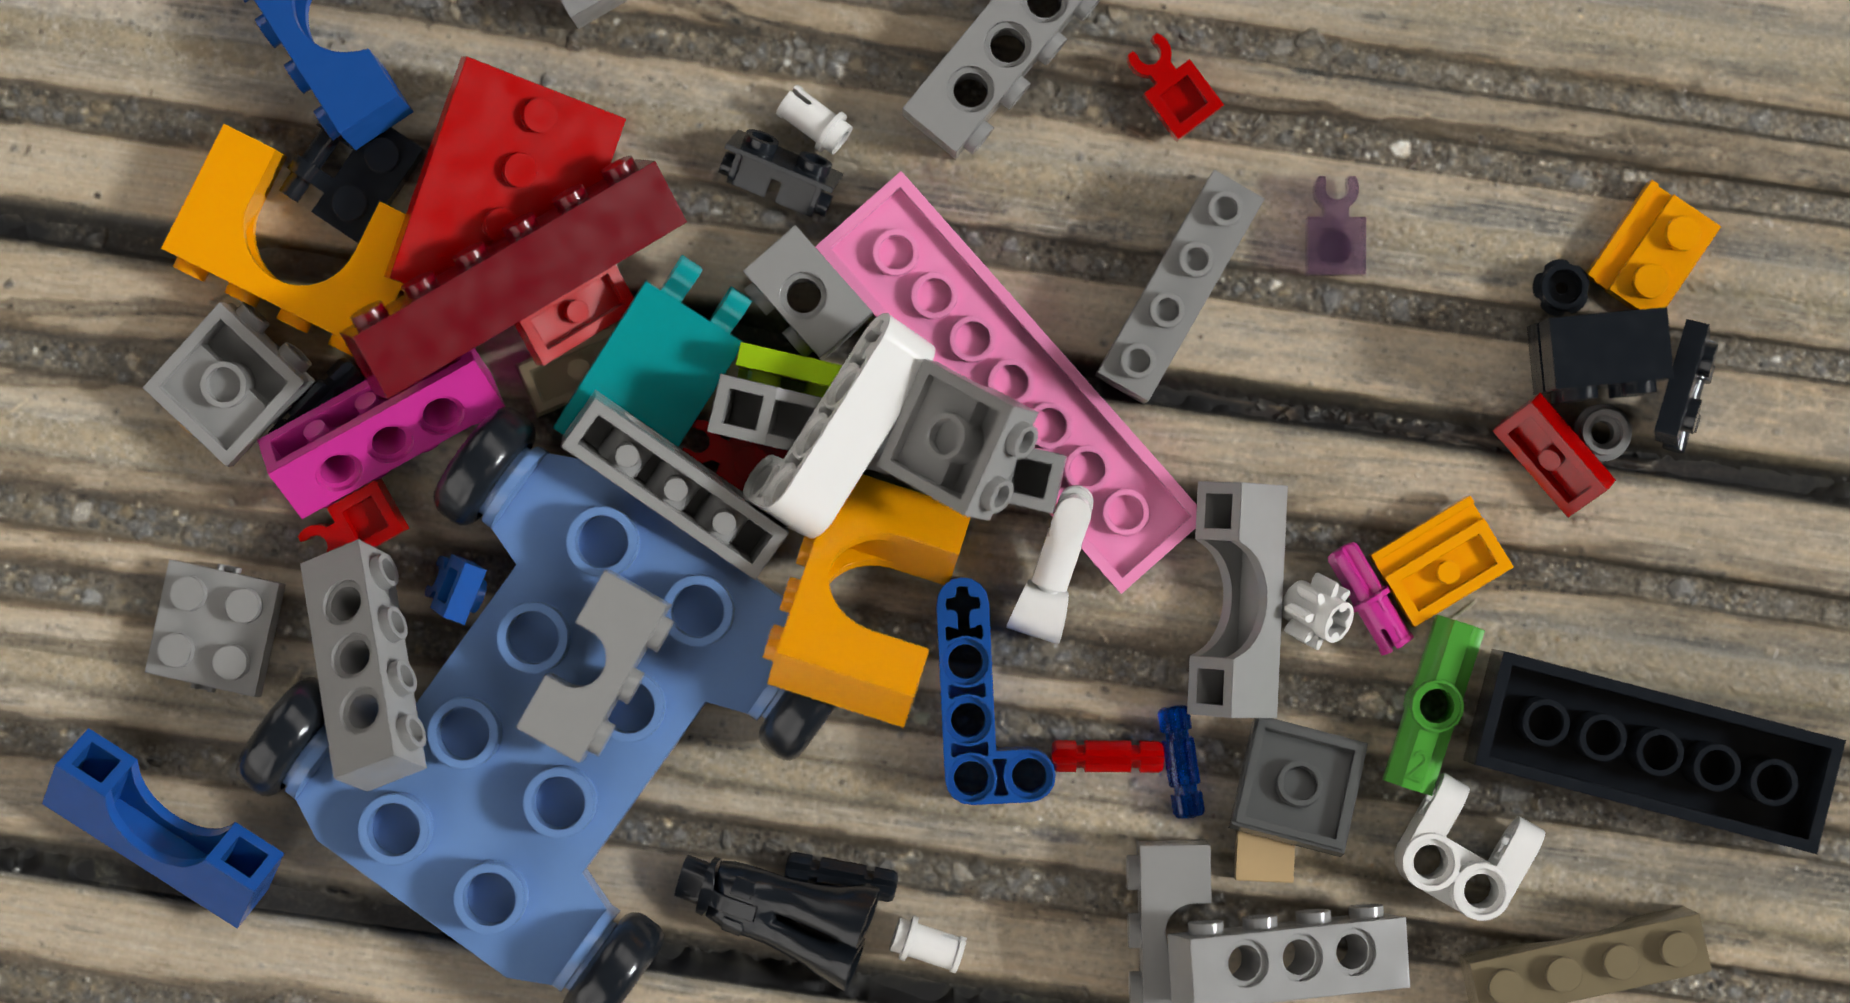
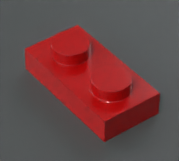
M614 265L514 325L535 364L545 366L620 320L634 297L617 265Z
M1538 393L1503 419L1493 430L1496 436L1567 518L1606 492L1616 481L1541 393Z

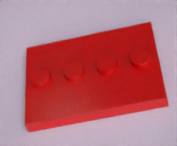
M461 56L384 277L405 284L414 277L428 271H433L435 276L455 265L452 257L464 248L477 242H484L487 247L505 236L502 228L514 219L527 213H534L537 218L555 207L552 199L564 190L578 184H583L585 189L604 179L601 170L612 162L626 118L468 56Z

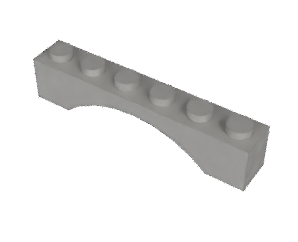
M721 374L707 432L789 451L822 398ZM894 425L866 469L890 474L877 467V464ZM1033 448L1028 456L1018 459L1008 479L1013 483L1014 488L1009 503L1053 514L1067 456Z

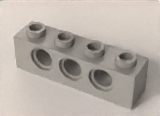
M991 0L902 108L903 117L955 160L964 149L973 155L993 131L994 127L987 121L1001 104L1010 110L1029 88L1031 83L1024 76L1038 60L1045 66L1048 65L1067 41V38L1061 34L1062 30L1074 16L1083 22L1101 0H1058L1060 10L1048 18L1034 15L1028 7V0ZM1008 35L1018 39L1024 50L1022 56L1010 63L996 59L990 47L998 37ZM964 80L980 82L987 92L985 101L976 107L961 105L954 96V90L960 82Z
M1216 170L1211 173L1094 375L1095 377L1142 404L1150 400L1265 198Z
M597 390L592 393L562 436V448L754 580H756L789 534L788 528L746 501L741 490Z
M358 539L301 563L334 779L368 792L427 769L423 749L426 744V733L417 713L414 695L417 688V680L408 660L405 642L408 627L399 607L396 585L399 582V574L391 555Z
M1356 904L1348 906L1349 915L1331 917V910L1307 909L1296 911V921L1278 923L1277 915L1273 914L1243 916L1242 926L1224 928L1222 920L1188 922V932L1167 934L1172 1003H1274L1410 988L1406 917L1384 913L1383 904ZM1345 936L1348 950L1344 959L1339 962L1336 949L1339 941ZM1292 942L1295 948V957L1290 966L1285 968L1283 952L1286 946ZM1239 947L1242 961L1238 970L1231 974L1228 966L1229 957L1232 951Z

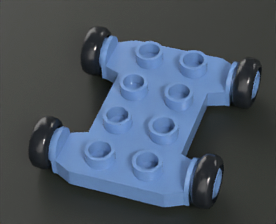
M502 407L492 411L468 436L447 465L434 490L433 500L436 509L451 522L459 526H467L483 516L482 522L493 530L516 566L416 703L418 718L423 724L426 733V744L423 749L427 769L368 792L334 779L319 681L315 677H307L295 683L277 701L258 725L239 756L236 764V773L246 786L262 796L275 795L286 787L285 792L296 799L318 842L506 978L552 985L560 992L566 988L569 991L563 1003H623L664 944V933L657 923L639 912L626 914L618 924L614 922L620 910L610 903L587 869L707 702L746 713L755 720H758L760 717L764 718L765 720L759 729L761 744L776 757L790 761L798 758L804 752L836 706L767 684L773 661L764 659L763 654L773 624L785 627L789 613L779 611L783 596L758 578L754 580L580 459L551 454L538 446L532 449L536 439L534 424L518 410L512 407ZM604 570H612L672 604L666 617L675 622L659 651L655 652L648 648L637 666V669L644 672L645 676L629 704L627 705L618 700L607 721L613 723L616 727L601 754L596 756L589 752L586 759L578 763L517 729L516 726L545 675L553 673L572 684L589 685L597 680L603 672L606 663V652L601 640L594 633L575 622Z

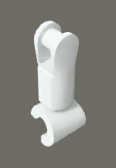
M1073 485L1062 491L1033 577L1028 579L1006 628L1055 644L1060 643L1068 607L1069 593L1067 588L1091 520L1094 499L1087 488Z

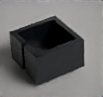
M1667 307L1555 317L1527 326L1533 395L1538 393L1550 394L1551 404L1586 401V399L1598 398V389L1608 388L1609 399L1643 396L1644 394L1657 392L1656 382L1674 378Z

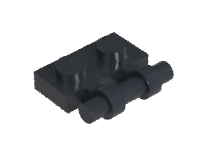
M318 121L316 125L320 127V130L302 156L296 153L287 167L291 170V173L279 191L298 203L312 184L324 192V194L311 212L359 244L379 202L381 201L389 206L392 204L427 151L392 127L355 150L342 136L332 140ZM342 142L353 151L336 176L332 178L323 172L321 168L338 143Z
M1686 319L1673 363L1674 378L1668 381L1654 429L1655 441L1662 442L1663 449L1681 454L1685 453L1690 433H1697L1701 419L1702 400L1700 397L1704 384H1710L1715 370L1714 362L1718 350V344L1709 340L1710 324Z

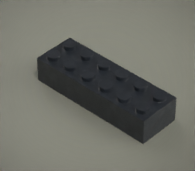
M1491 649L1463 761L1817 854L1846 740L1511 652Z

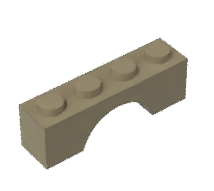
M1684 906L1626 918L1616 926L1582 936L1537 943H1510L1458 955L1469 1003H1569L1712 971L1700 914Z

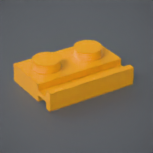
M1650 180L1646 183L1587 270V276L1589 281H1593L1605 289L1606 293L1631 310L1667 307L1722 226L1676 195L1666 192L1654 180Z
M1470 495L1465 496L1368 555L1382 575L1385 584L1390 587L1392 596L1411 627L1418 626L1514 568L1486 520L1480 515Z

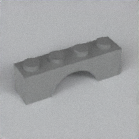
M1198 481L1195 540L1204 545L1217 562L1223 583V607L1218 626L1211 639L1203 648L1190 655L1187 714L1225 718H1277L1288 486L1245 482Z

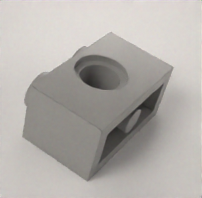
M796 225L743 270L747 278L752 282L744 291L766 316L776 309L790 326L782 334L801 356L808 357L814 352L820 360H825L873 317V312ZM803 282L814 284L821 292L819 305L808 313L796 312L788 303L791 289Z

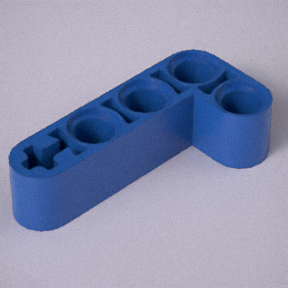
M959 577L951 579L942 586L936 603L944 774L947 790L954 799L962 804L969 805L1027 803L1041 800L1052 790L1056 777L1054 765L1046 753L1038 748L1028 746L996 748L990 611L987 592L980 583L971 578ZM965 586L969 596L979 598V608L969 610V628L981 625L982 637L980 638L963 634L946 639L945 629L947 626L958 629L956 610L946 609L945 605L946 598L956 596V587ZM964 644L972 645L981 653V667L973 676L960 677L949 668V655L957 646ZM974 703L983 710L985 715L984 724L976 733L970 735L961 734L952 726V713L960 704ZM1027 758L1038 760L1045 769L1042 783L1030 790L1018 787L1012 779L1015 765ZM964 762H978L987 770V781L980 790L965 792L956 785L954 773L958 766Z

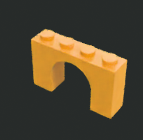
M223 124L161 249L177 256L172 267L205 282L208 274L211 273L229 282L225 290L226 294L255 308L262 298L281 308L276 317L278 320L307 334L312 324L332 333L328 342L329 345L352 356L339 333L353 325L350 316L373 302L381 300L385 306L404 295L401 289L404 284L388 279L384 275L406 214L380 201L354 254L345 267L337 274L325 281L312 285L284 283L269 271L259 254L256 243V224L261 208L287 156Z
M862 474L829 527L816 538H808L806 536L803 538L796 560L797 565L805 567L801 580L793 577L789 578L779 611L789 613L785 627L773 624L763 654L764 659L773 661L767 684L904 728L929 649L869 630L855 623L838 607L832 596L829 584L837 576L848 570L862 566H882L945 585L951 580L971 517L960 514L929 495Z

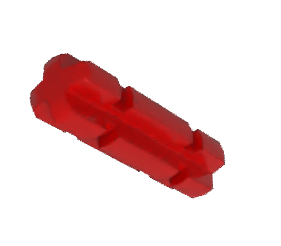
M1056 740L1051 746V762L1056 772H1076V768H1084L1085 772L1131 773V768H1139L1140 773H1159L1164 768V746L1159 741H1139V745H1131V741L1084 740V745H1077L1076 740Z

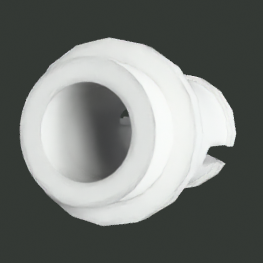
M796 85L792 91H789L776 112V115L781 119L784 118L815 141L814 148L817 151L827 150L832 155L841 148L853 129L846 122V114L839 112L836 115L806 93L799 85Z
M912 916L911 920L899 918L889 949L899 954V960L905 961L908 956L956 973L964 953L966 937L955 936L919 924V917Z

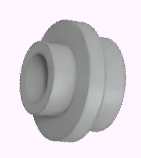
M1596 404L1584 409L1577 416L1573 425V431L1599 461H1610L1622 455L1628 448L1632 437V428L1628 417L1622 410L1610 404ZM1597 422L1605 423L1610 429V437L1604 444L1597 443L1592 437V428Z

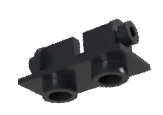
M739 129L736 131L724 148L736 153V155L726 152L718 173L728 176L727 183L765 197L771 181L774 179L782 183L775 200L776 203L810 218L813 217L814 213L823 217L826 216L833 196L824 191L832 194L844 173L832 169V163L818 154L806 151L796 154L779 147V141L763 131L748 129L746 132Z

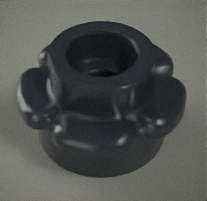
M1557 259L1548 262L1544 266V271L1535 276L1532 289L1534 296L1541 301L1540 307L1542 310L1553 316H1562L1565 312L1576 313L1584 307L1588 300L1587 292L1590 282L1587 273L1582 267L1572 265L1564 259ZM1558 283L1566 285L1565 293L1557 292L1556 285Z

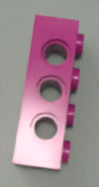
M474 348L389 399L374 394L367 380L257 441L268 475L301 519H304L320 509L331 506L338 499L363 485L384 477L390 470L419 454L433 450L441 442L468 427L481 423L492 411L505 407V404L491 372Z

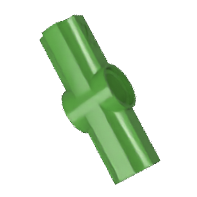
M1435 615L1414 682L1404 695V713L1382 780L1432 796L1454 726L1459 723L1463 716V698L1485 630L1454 619ZM1439 689L1446 697V711L1439 719L1428 721L1421 714L1420 701L1429 690Z

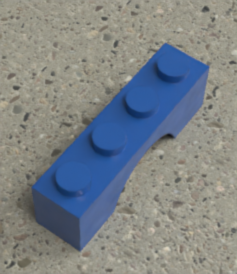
M254 0L263 13L255 18V22L274 48L283 44L292 59L284 64L286 71L303 94L312 90L321 104L313 112L332 140L342 136L357 150L414 112L385 66L370 49L337 52L315 44L309 27V9L312 0Z
M89 728L55 765L42 802L47 808L237 929L268 891L285 854L237 822L223 828L213 829L200 827L179 818L165 808L150 792L141 776L138 759Z

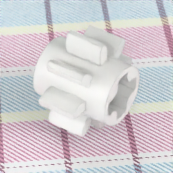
M1315 573L1311 583L1305 580L1295 582L1287 590L1282 602V616L1289 621L1284 631L1316 650L1320 649L1323 639L1331 643L1339 641L1348 632L1353 621V607L1350 603L1346 602L1350 595V590L1320 573Z

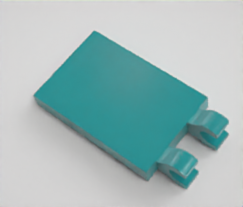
M681 255L661 288L647 280L644 281L555 421L553 429L564 434L592 393L597 390L679 447L716 389L720 375H725L739 352L740 343L743 341L731 334V331L740 321L752 300L730 286L710 319L682 303V300L690 291L703 269L698 264Z

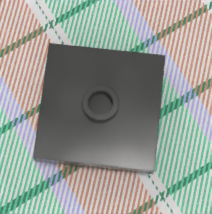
M1253 718L1228 828L1342 857L1345 854L1368 743L1274 718Z

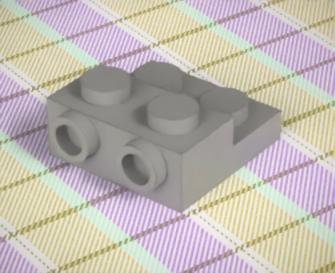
M219 302L142 387L226 467L234 466L271 424H276L316 382L306 372L312 365L310 360L289 342H285L279 347L264 333L270 326L266 318L255 308L244 302L238 308L233 303Z
M924 358L877 467L964 516L990 521L993 513L1002 511L1011 500L1014 488L1013 483L1008 479L1017 460L1028 456L1036 445L1038 430L1033 424L1039 412L994 388L982 386L937 361Z

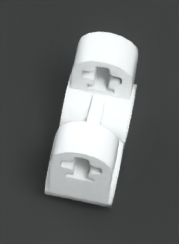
M1441 773L1437 778L1432 796L1425 795L1397 844L1394 852L1395 866L1399 874L1409 883L1465 916L1478 921L1492 920L1500 916L1508 907L1542 846L1545 831L1520 816L1516 817L1509 824L1488 861L1446 837L1466 802L1470 788L1448 774ZM1425 845L1437 846L1441 856L1437 869L1430 874H1418L1414 868L1416 852ZM1486 874L1491 887L1489 895L1479 903H1468L1464 894L1466 882L1474 875Z

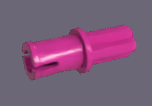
M1351 542L1334 550L1328 556V562L1342 586L1350 590L1349 598L1352 601L1351 605L1354 613L1358 612L1379 647L1380 654H1389L1393 651L1392 647L1395 646L1399 649L1410 642L1414 636L1407 629L1387 595L1391 592L1388 585L1382 586L1359 545Z

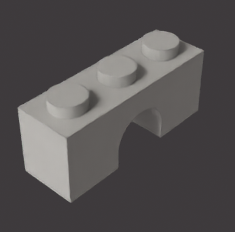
M604 570L575 622L594 633L601 640L606 652V663L603 672L597 680L589 685H575L553 673L545 675L516 728L578 763L585 760L589 752L599 756L616 725L607 721L618 700L628 705L645 676V673L638 670L637 666L646 650L650 648L658 652L675 622L666 617L672 604L614 571Z
M1206 840L1136 841L1137 855H1127L1126 857L1127 890H1137L1138 913H1128L1127 916L1128 947L1139 948V971H1129V1003H1172L1169 951L1165 935L1166 925L1171 915L1182 906L1212 903L1211 847Z

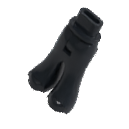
M687 855L681 868L674 896L697 904L695 912L701 916L705 913L707 918L721 927V930L764 943L804 965L828 983L846 991L858 967L865 945L864 936L876 911L881 888L869 883L842 886L814 884L784 877L752 865L736 861H722L719 857H714L710 863Z

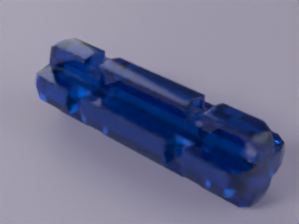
M1186 705L1163 707L1159 709L1158 719L1160 732L1166 735V740L1162 741V744L1164 746L1168 783L1170 788L1174 787L1175 793L1170 795L1173 814L1177 819L1199 817L1204 814L1205 807L1202 791L1197 790V784L1201 783L1194 737L1189 736L1188 729H1192L1191 716L1187 714Z

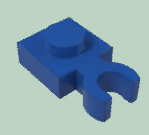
M451 554L450 559L439 556L436 565L439 566L438 576L432 586H426L425 596L433 599L430 608L446 619L465 625L469 613H476L484 600L487 582L483 579L487 570L470 560Z

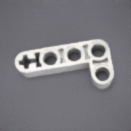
M882 313L876 317L863 332L785 458L782 459L774 455H768L763 458L750 473L743 489V498L799 534L808 538H816L821 535L840 511L894 425L924 358L933 360L935 347L890 314Z

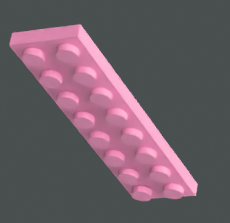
M902 171L815 246L870 308L875 318L882 313H888L930 342L935 347L933 361L943 364L982 386L994 388L1039 412L1033 424L1038 430V439L1034 448L1067 456L1056 506L1062 491L1069 486H1083L1091 492L1094 499L1093 509L1081 550L1120 594L1127 590L1196 528L1197 504Z

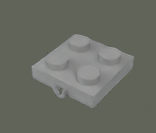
M169 559L145 673L192 683L191 688L204 689L207 692L214 693L216 689H221L252 697H261L286 584L241 574L242 568L218 564L216 569Z

